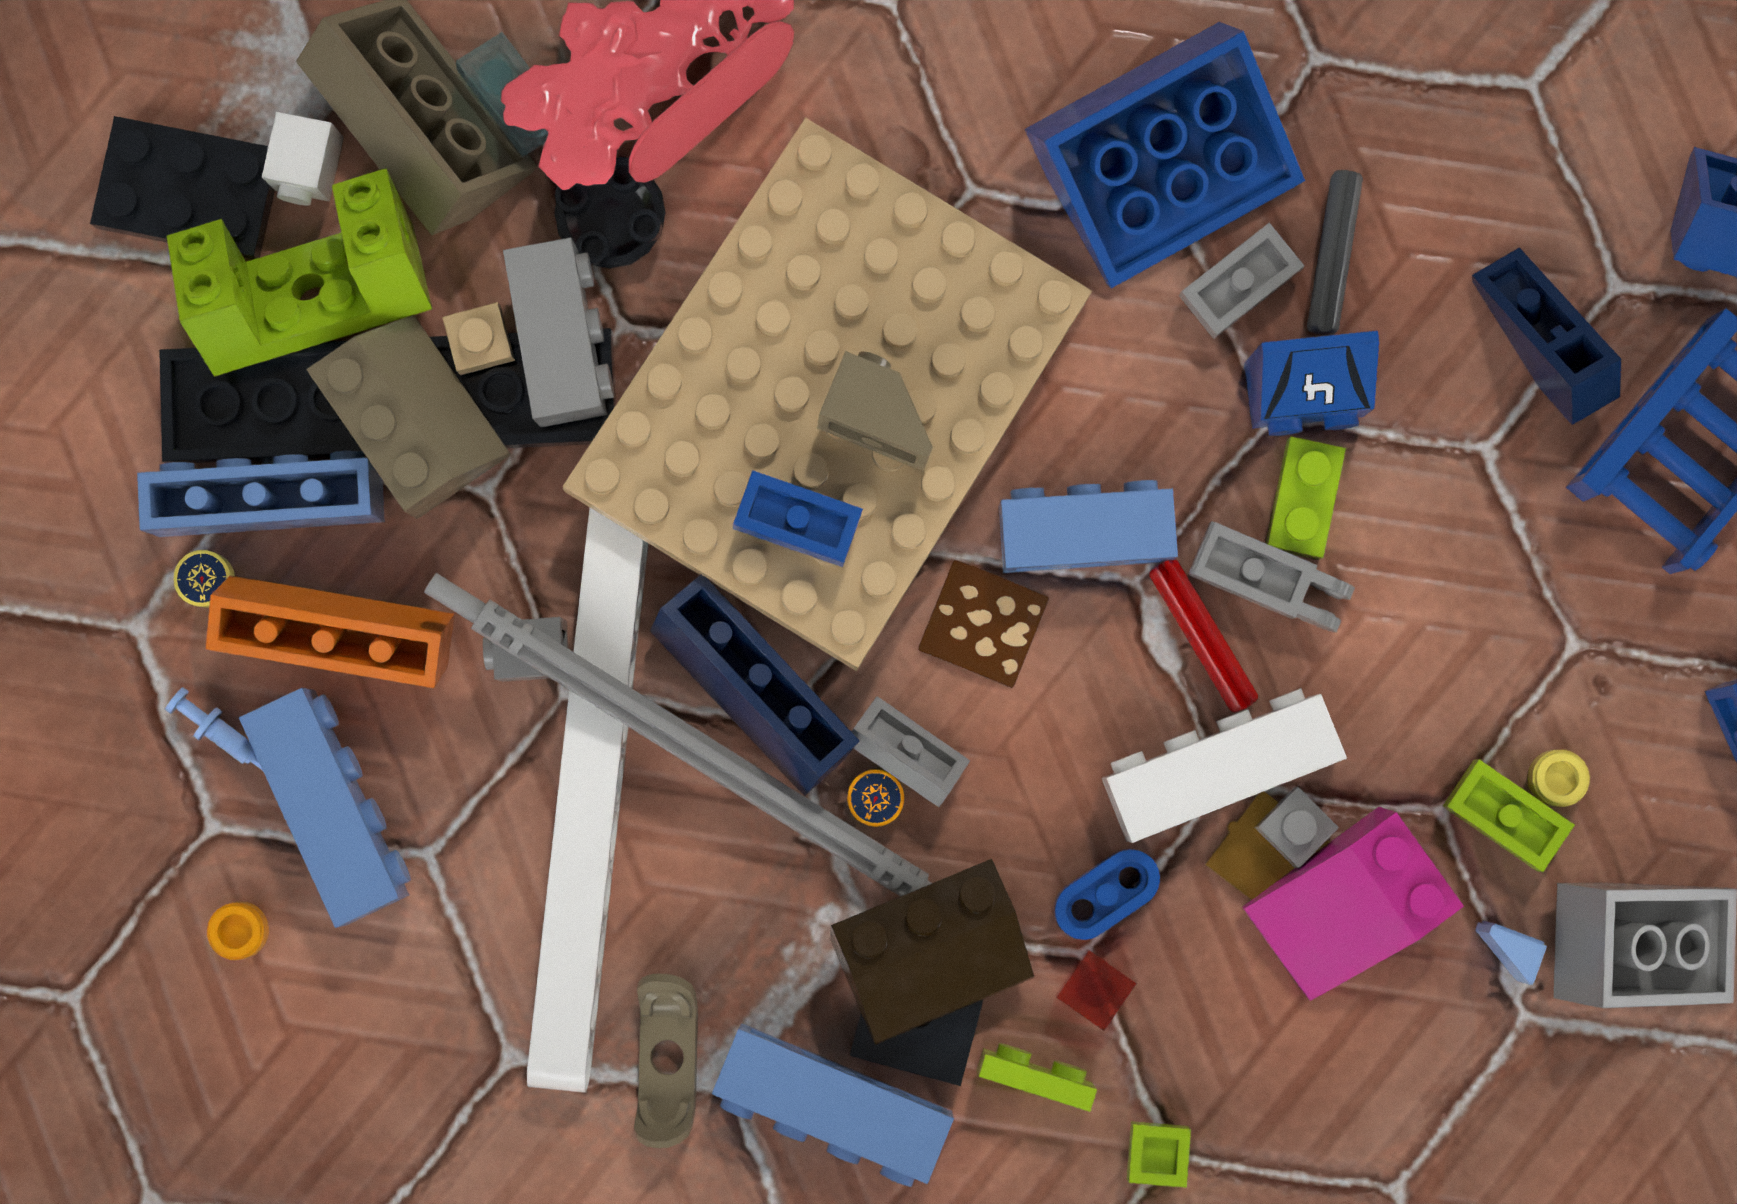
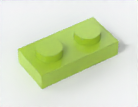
M1292 436L1287 439L1266 544L1293 555L1317 560L1324 558L1346 448Z
M1480 759L1472 761L1442 806L1537 872H1544L1575 826V824Z
M1002 1043L998 1044L996 1052L983 1048L977 1066L979 1077L1091 1112L1097 1088L1092 1082L1085 1080L1086 1070L1060 1061H1054L1051 1069L1029 1063L1032 1055L1030 1052Z

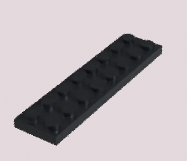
M603 328L604 342L595 343L598 364H608L613 383L614 398L605 399L607 415L540 427L532 418L518 333H508L515 361L460 375L456 371L448 337H430L506 448L590 445L616 406L614 342L611 328ZM328 341L215 377L197 348L160 349L162 462L212 463L217 460L233 458L250 459L251 461L273 460V457L280 455H306L308 458L330 457V453L339 451H362L306 370L347 341Z

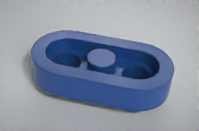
M1123 849L1113 853L1066 885L1058 893L1053 908L1056 923L1062 931L1075 939L1088 940L1101 935L1155 896L1160 884V874L1156 863L1144 852L1134 849ZM1125 867H1134L1138 871L1139 881L1133 888H1124L1119 882V874ZM1079 899H1087L1092 905L1090 917L1082 921L1076 920L1072 915V905Z

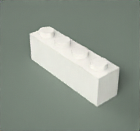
M1298 689L1270 700L1273 711L1252 719L1247 709L1216 721L1220 732L1199 740L1196 731L1193 730L1163 742L1167 753L1146 760L1143 752L1140 751L1110 763L1114 773L1101 779L1126 842L1134 843L1347 759L1322 695L1317 694L1305 698L1302 689Z

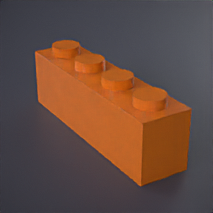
M230 575L210 595L205 649L435 688L448 667L454 613Z

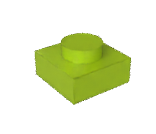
M1131 1121L1127 1181L1136 1184L1187 1188L1190 1127Z

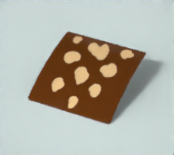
M954 560L918 650L1013 688L1049 598L1012 581Z

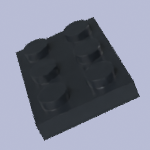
M114 116L90 224L100 230L167 243V235L222 219L242 256L252 260L260 258L275 190L262 178L268 146Z

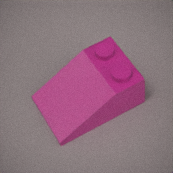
M1377 807L1313 854L1300 868H1294L1242 908L1307 999L1311 1001L1415 943L1463 908L1464 905L1398 813Z

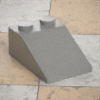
M1557 883L1554 998L1599 1008L1733 1003L1737 889L1728 887L1625 883Z

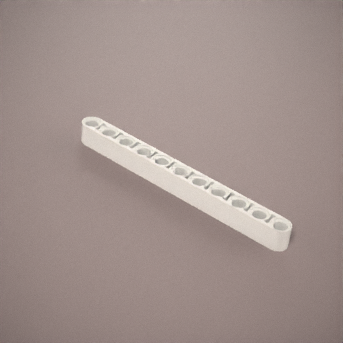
M590 508L574 653L633 689L649 543ZM570 690L526 1082L528 1087L586 1093L592 1062L628 726Z

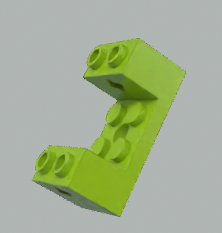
M387 168L332 185L341 233L254 260L245 261L222 219L167 235L179 320L214 377L432 310L414 226ZM322 287L319 295L315 298L300 300L301 296L309 289Z

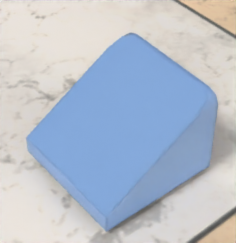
M1478 922L1475 929L1509 973L1518 982L1533 985L1547 948L1544 942L1496 923Z

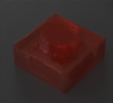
M1087 949L1055 997L1104 1031L1137 983Z

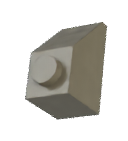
M845 351L819 413L817 429L924 471L933 447L900 373L890 369L891 364L876 354L861 351L857 356Z

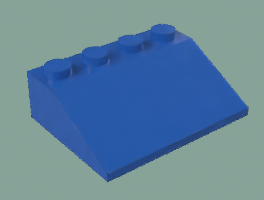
M1222 22L1210 26L1024 129L1050 185L1110 288L1119 285L1305 181L1244 31Z

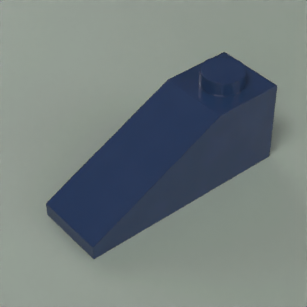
M1520 247L1472 275L1473 284L1534 381L1571 425L1620 397L1621 358Z

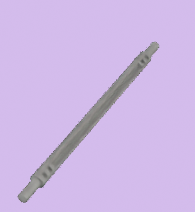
M438 573L434 575L426 587L425 594L472 622L471 629L489 639L494 644L505 649L510 654L606 712L890 891L903 896L932 884L928 881L929 874L823 809L489 599L487 603H484Z

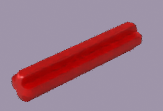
M1166 560L1150 571L1151 580L1229 710L1236 713L1254 704L1258 700L1256 690L1178 560Z

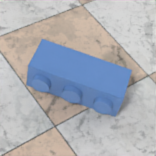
M1141 480L1124 483V492L1101 493L1100 484L1067 487L1066 496L1045 497L1044 488L1011 490V499L1001 500L998 506L1003 573L1150 564L1175 560L1178 557L1173 488L1158 489V482L1156 480Z

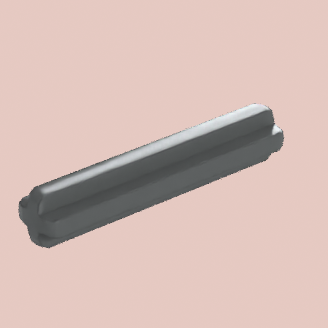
M1336 170L1330 179L1307 322L1308 331L1318 335H1334L1340 326L1363 183L1362 175L1354 171Z

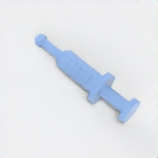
M184 687L173 696L165 710L172 714L177 709L199 727L193 737L200 741L205 736L240 763L249 764L251 762L262 770L250 741L219 718L223 711L216 707L209 715L186 699L189 691Z

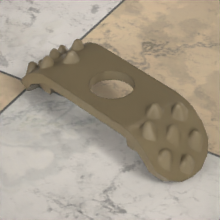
M650 974L642 977L637 987L640 1005L638 1107L634 1132L638 1141L647 1147L669 1148L685 1140L693 1127L696 1109L698 1006L696 992L691 983L670 974ZM664 1040L677 1043L683 1051V1064L673 1074L659 1071L653 1062V1051L656 1045Z

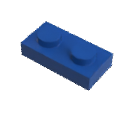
M752 470L733 522V529L843 567L863 509Z

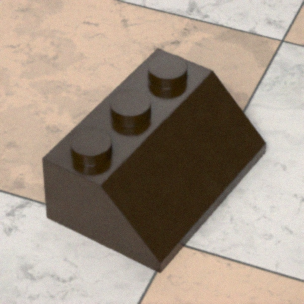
M992 859L831 925L830 941L875 1045L1034 978L1016 911Z

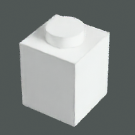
M276 112L262 178L275 191H278L277 198L283 201L305 206L311 204L312 198L330 202L332 185L334 184L344 137L331 122Z

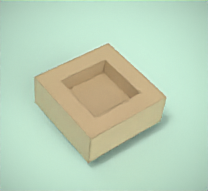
M498 302L442 317L456 371L460 375L515 361L502 309Z

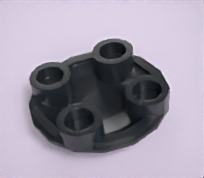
M616 158L614 174L606 184L585 186L576 183L567 190H562L560 187L556 188L554 214L558 234L561 239L571 238L579 254L588 253L591 265L612 269L631 265L648 254L662 234L666 215L662 191L654 179L646 183L636 182L629 174V158Z

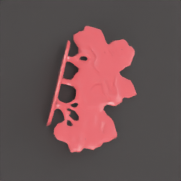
M660 0V6L650 12H643L632 1L610 2L605 8H597L593 3L568 2L566 13L562 18L559 36L565 41L566 46L571 51L570 62L549 66L534 64L529 70L507 83L501 91V102L505 105L503 112L504 123L508 126H517L527 131H537L540 129L548 131V136L541 153L539 168L562 190L570 189L576 183L585 186L606 184L614 174L617 150L625 140H637L629 157V174L636 182L642 183L656 179L683 158L778 72L788 57L794 39V30L791 25L778 20L784 19L794 9V0ZM746 6L752 8L755 13L749 21L743 18L742 8ZM728 10L733 12L738 30L734 28L728 33L734 38L733 41H727L719 28V17ZM758 22L770 23L747 38L752 24ZM714 36L720 44L716 47L704 45L703 40ZM711 52L726 53L728 55L694 86L687 80V68L700 55ZM682 95L652 122L648 110L653 104L670 100L673 96ZM622 118L633 127L625 131L619 130L614 126V120Z

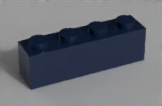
M702 574L660 608L650 632L803 796H806L838 767L860 742Z

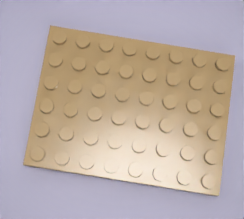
M805 118L564 483L563 490L857 671L1077 318L1092 290ZM845 351L857 356L861 351L876 354L891 364L890 369L900 373L933 447L924 471L817 429L819 413ZM752 470L863 509L843 567L733 529V522Z

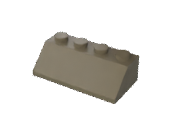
M383 0L322 18L296 60L300 68L379 169L387 168L397 192L431 235L470 221L529 176L537 167L532 158L407 0Z

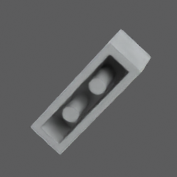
M571 238L503 250L533 420L540 427L607 415L605 399L614 398V389L608 364L599 365L595 343L604 342V334L598 308L588 309L585 288L594 287L593 272L588 253L579 254Z

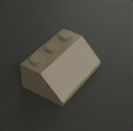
M414 315L354 336L306 369L404 512L416 519L422 517L511 455Z

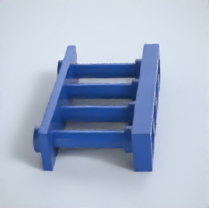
M1727 308L1706 319L1566 486L1582 502L1600 494H1603L1605 497L1612 494L1672 544L1676 550L1662 566L1669 574L1685 571L1689 568L1696 571L1702 567L1718 548L1713 539L1737 512V477L1727 488L1664 436L1663 433L1666 429L1659 424L1672 408L1677 412L1684 409L1737 453V423L1699 392L1701 385L1695 381L1707 366H1710L1713 370L1719 366L1737 381V351L1735 350L1737 343L1731 339L1737 332V316ZM1636 451L1642 455L1646 452L1650 453L1712 505L1692 531L1627 477L1630 472L1623 466Z

